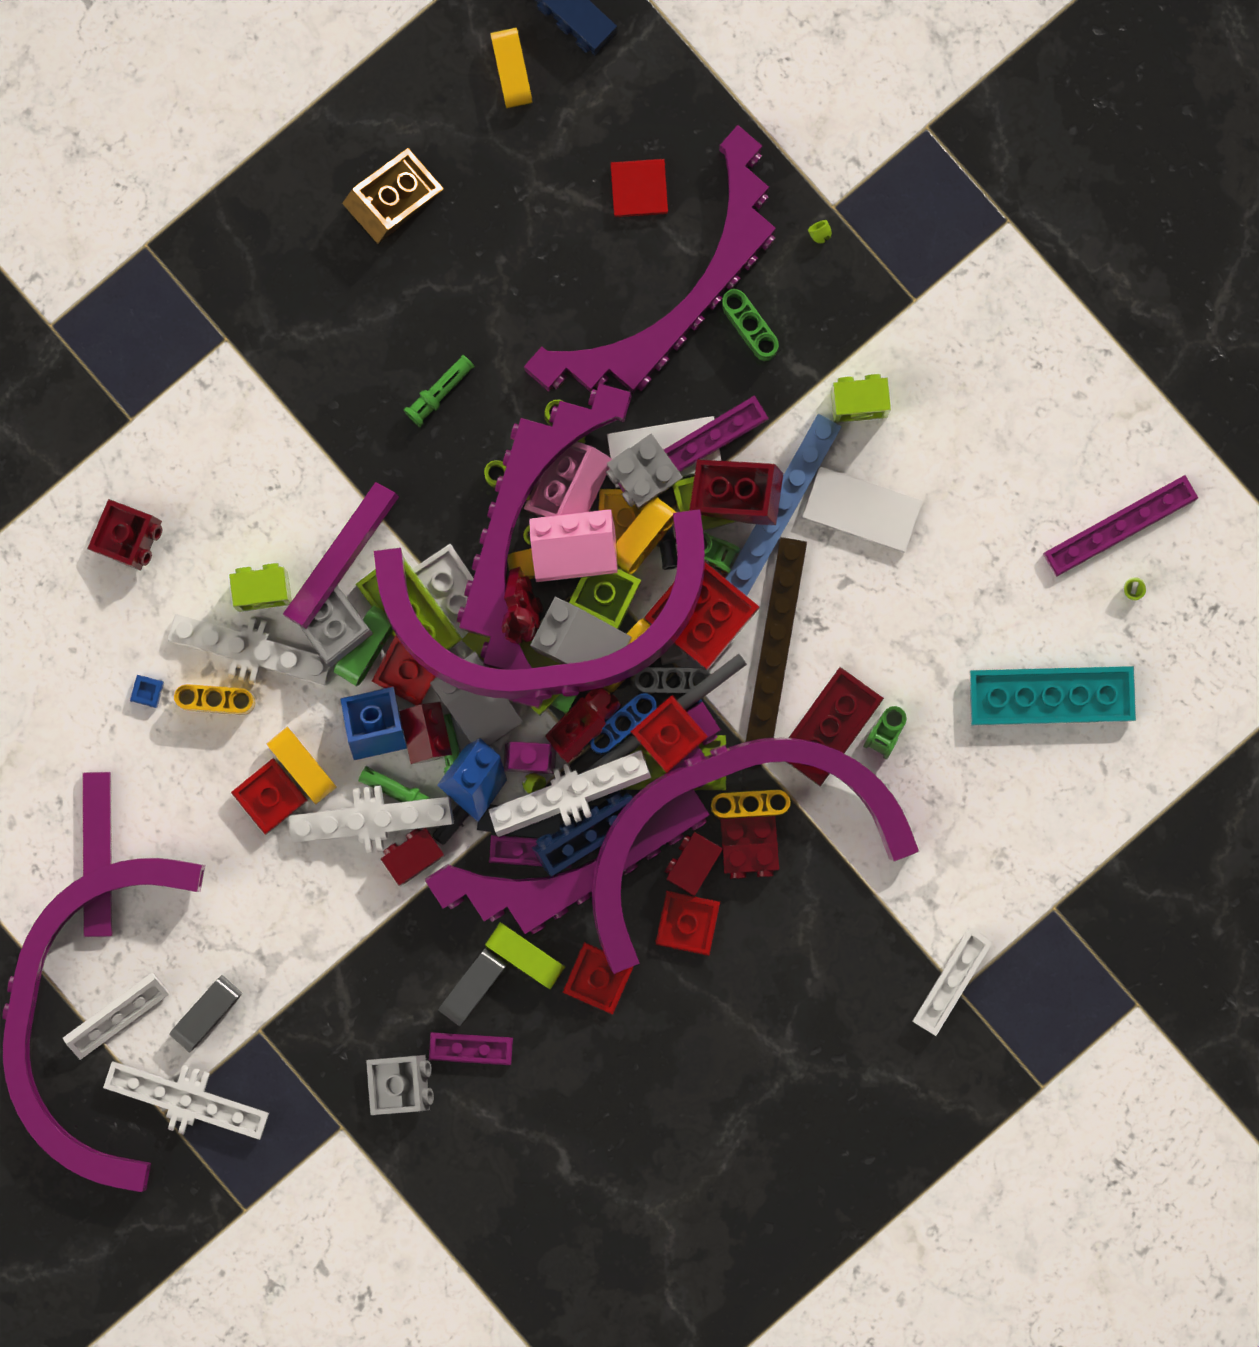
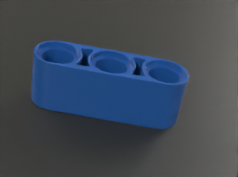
M645 693L636 696L605 721L606 725L602 728L600 734L609 737V745L606 748L600 749L595 746V738L590 740L592 750L600 755L607 754L632 734L630 731L656 710L655 699ZM641 700H647L652 704V710L647 714H642L636 708L637 703ZM620 717H626L630 720L631 726L627 731H619L616 728L615 723Z

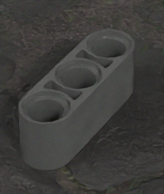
M646 667L639 673L631 676L630 682L634 689L641 692L687 693L695 687L692 681L695 674H702L704 680L711 674L702 668ZM643 672H647L651 679L647 687H642L639 684V676ZM671 672L677 676V684L672 688L666 684V677Z
M486 947L448 995L438 1011L460 1027L508 963Z
M221 975L177 1023L169 1035L190 1053L243 993Z

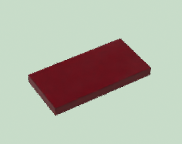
M839 667L789 738L816 742L845 753L884 698L846 670ZM786 762L820 787L830 774L814 766Z

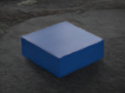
M137 675L130 701L157 708L164 682Z

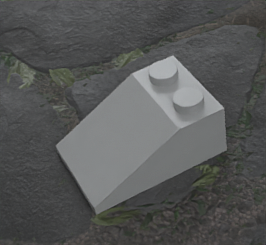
M554 597L530 646L535 652L560 664L594 660L612 654L627 646L632 637L586 611Z
M476 652L464 659L486 667ZM439 678L430 683L471 743L481 738L490 746L523 723L508 699L476 695L456 688Z

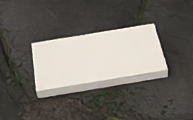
M714 416L607 434L610 457L612 459L651 433L662 449H665L714 420ZM720 450L715 451L702 460L721 461ZM696 463L681 471L680 474L683 477L695 475Z
M820 466L802 518L905 553L923 501Z
M449 544L414 567L413 571L462 638H464L468 632L459 628L460 623L456 621L460 607H465L468 597L464 596L468 580L473 581L474 578L452 545ZM463 641L454 646L462 659L474 653Z

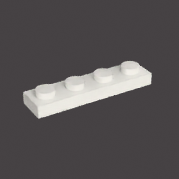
M969 928L912 1022L937 1036L993 942Z
M150 973L63 1037L66 1045L81 1060L168 996L169 993L155 975Z

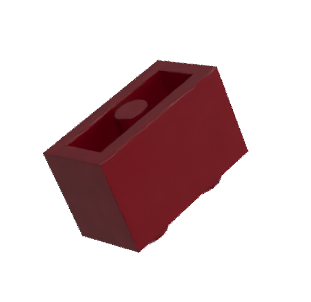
M441 702L420 704L399 711L411 764L430 762L452 755Z
M420 828L412 830L405 836L407 841L400 846L394 843L383 851L385 856L381 858V861L400 887L445 857L426 828L420 830Z
M694 832L692 837L686 835L679 847L683 851L678 860L672 858L665 870L669 874L666 879L667 881L694 897L723 849Z

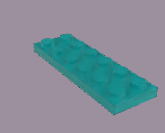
M1134 666L969 671L971 726L1136 721Z

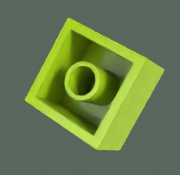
M881 374L866 375L865 380L854 381V377H841L837 379L838 382L833 383L830 391L833 422L840 423L888 418L891 411L888 377L881 378Z
M279 563L262 565L263 570L254 571L251 567L235 569L236 573L229 574L233 607L238 612L289 605L292 599L289 575L286 569L279 566Z
M618 569V573L581 577L569 603L619 629L641 585V580Z

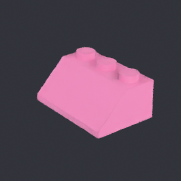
M576 442L562 453L543 473L535 484L524 509L539 517L589 512L607 475L606 471L609 470L607 463L612 458L592 446Z
M611 509L530 519V541L536 582L618 573L616 535Z

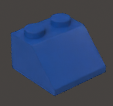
M394 687L340 699L348 744L354 760L407 749Z
M479 738L463 748L437 786L476 821H479L507 782L500 755Z

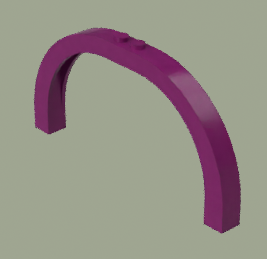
M700 510L673 513L678 553L677 572L670 597L657 619L632 643L612 654L594 660L530 669L504 670L483 667L454 655L434 640L425 630L411 606L406 584L404 556L401 548L374 551L380 597L394 633L404 648L419 664L442 681L461 690L492 698L520 699L535 697L536 700H546L551 698L552 695L563 694L566 697L576 696L580 691L606 687L639 673L661 657L681 635L695 611L704 580L705 551Z
M764 738L744 742L726 748V745H722L710 750L711 755L704 758L696 755L686 759V765L662 775L648 784L630 800L612 823L598 854L593 876L592 906L596 931L610 970L615 974L640 964L627 932L622 913L621 881L623 869L629 850L642 827L655 812L675 797L754 765L769 762H793L814 766L834 775L856 793L865 804L876 824L888 858L894 862L919 852L903 810L889 789L868 768L852 757L816 742L794 738Z
M139 858L113 863L87 873L61 891L36 919L22 946L15 974L9 979L7 990L11 993L10 1002L5 1004L2 1018L6 1020L3 1039V1065L10 1098L19 1118L37 1144L65 1168L94 1182L116 1188L144 1192L147 1189L151 1163L105 1154L83 1144L70 1135L54 1119L42 1101L32 1074L30 1037L46 957L56 936L75 913L96 898L114 890L136 885H157L201 892L206 865L164 858Z

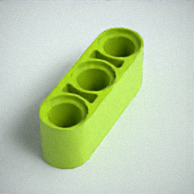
M501 922L485 943V946L548 989L552 988L565 969V966Z

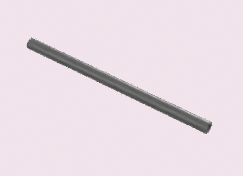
M737 654L677 701L685 710H688L746 666L747 663L740 654ZM632 734L582 773L625 757L642 744Z

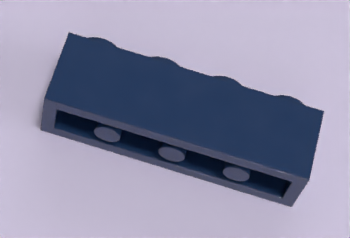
M535 0L538 2V9L547 17L551 14L558 21L556 25L566 35L571 33L577 38L576 44L586 53L591 51L596 55L617 33V25L589 0Z

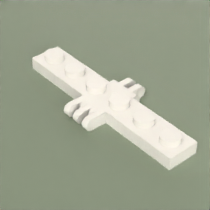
M175 614L168 640L231 658L229 678L235 677L238 668L241 669L238 680L244 682L248 671L251 672L249 683L255 684L259 668L263 667L322 685L326 684L330 667L323 658L315 653L269 641V632L265 631L267 620L262 619L259 629H256L257 617L251 616L249 625H243L241 632L182 615Z
M640 750L579 775L576 770L571 771L568 763L563 765L565 775H561L558 767L554 768L555 779L551 780L552 785L489 809L497 836H503L561 813L566 826L571 825L570 814H573L576 822L581 821L579 813L581 810H583L586 818L592 817L588 802L651 778L642 751Z
M381 785L374 787L375 797H372L370 787H364L363 799L361 798L360 788L353 789L355 808L289 815L292 843L358 835L359 842H365L366 853H373L372 841L376 843L377 852L384 851L383 840L388 839L387 832L454 824L451 798L440 797L384 804Z
M113 1061L103 1087L168 1109L166 1117L171 1119L168 1130L174 1131L176 1123L179 1121L181 1125L178 1133L183 1135L187 1124L193 1126L196 1118L260 1140L269 1116L268 1112L204 1092L210 1073L204 1072L200 1082L197 1081L200 1070L194 1068L191 1078H187L189 1066L186 1065L182 1067L178 1082H174Z

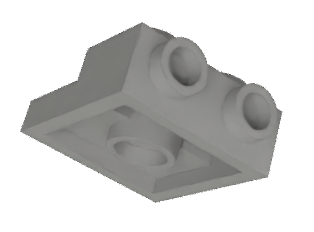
M652 433L607 463L609 470L606 471V474L614 485L619 483L625 490L622 496L629 506L635 505L638 510L648 504L654 497H658L683 479V476Z
M425 1055L366 1060L371 1115L430 1110L429 1105L433 1103L434 1095L432 1089L428 1088L427 1077L431 1075V1064L428 1060L426 1061Z

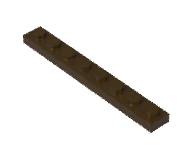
M780 537L745 742L774 738L807 541Z

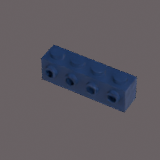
M625 790L613 792L606 797V801L601 805L589 807L592 817L586 818L584 813H582L581 821L576 822L571 819V825L566 826L563 823L560 825L559 831L552 835L546 834L536 841L537 844L531 848L544 870L553 876L600 847L612 823L633 797Z

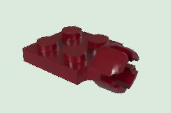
M521 567L510 569L504 596L508 612L503 617L501 629L508 641L519 644L522 643L523 638L525 642L534 639L537 629L540 627L539 619L540 614L543 612V607L538 597L535 598L532 592L530 578L528 575L524 576Z
M606 688L592 689L585 699L582 697L553 726L545 737L560 757L569 763L573 758L580 755L583 747L591 739L596 738L601 733L602 728L606 725L605 720L609 719L620 708L621 704Z

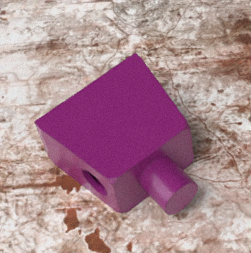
M508 742L505 744L504 771L554 774L556 750L552 745L526 742Z

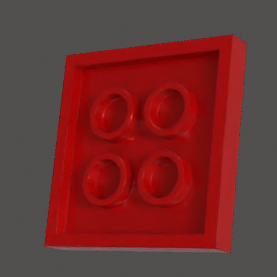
M705 562L704 580L695 611L674 644L708 671L760 607ZM674 582L644 617L651 625L667 603Z

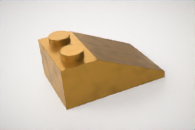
M407 148L354 187L342 204L378 244L424 207L443 188Z

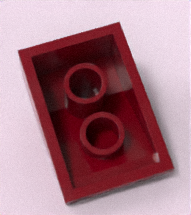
M697 459L689 511L700 510L701 515L748 524L776 525L784 473L776 464Z

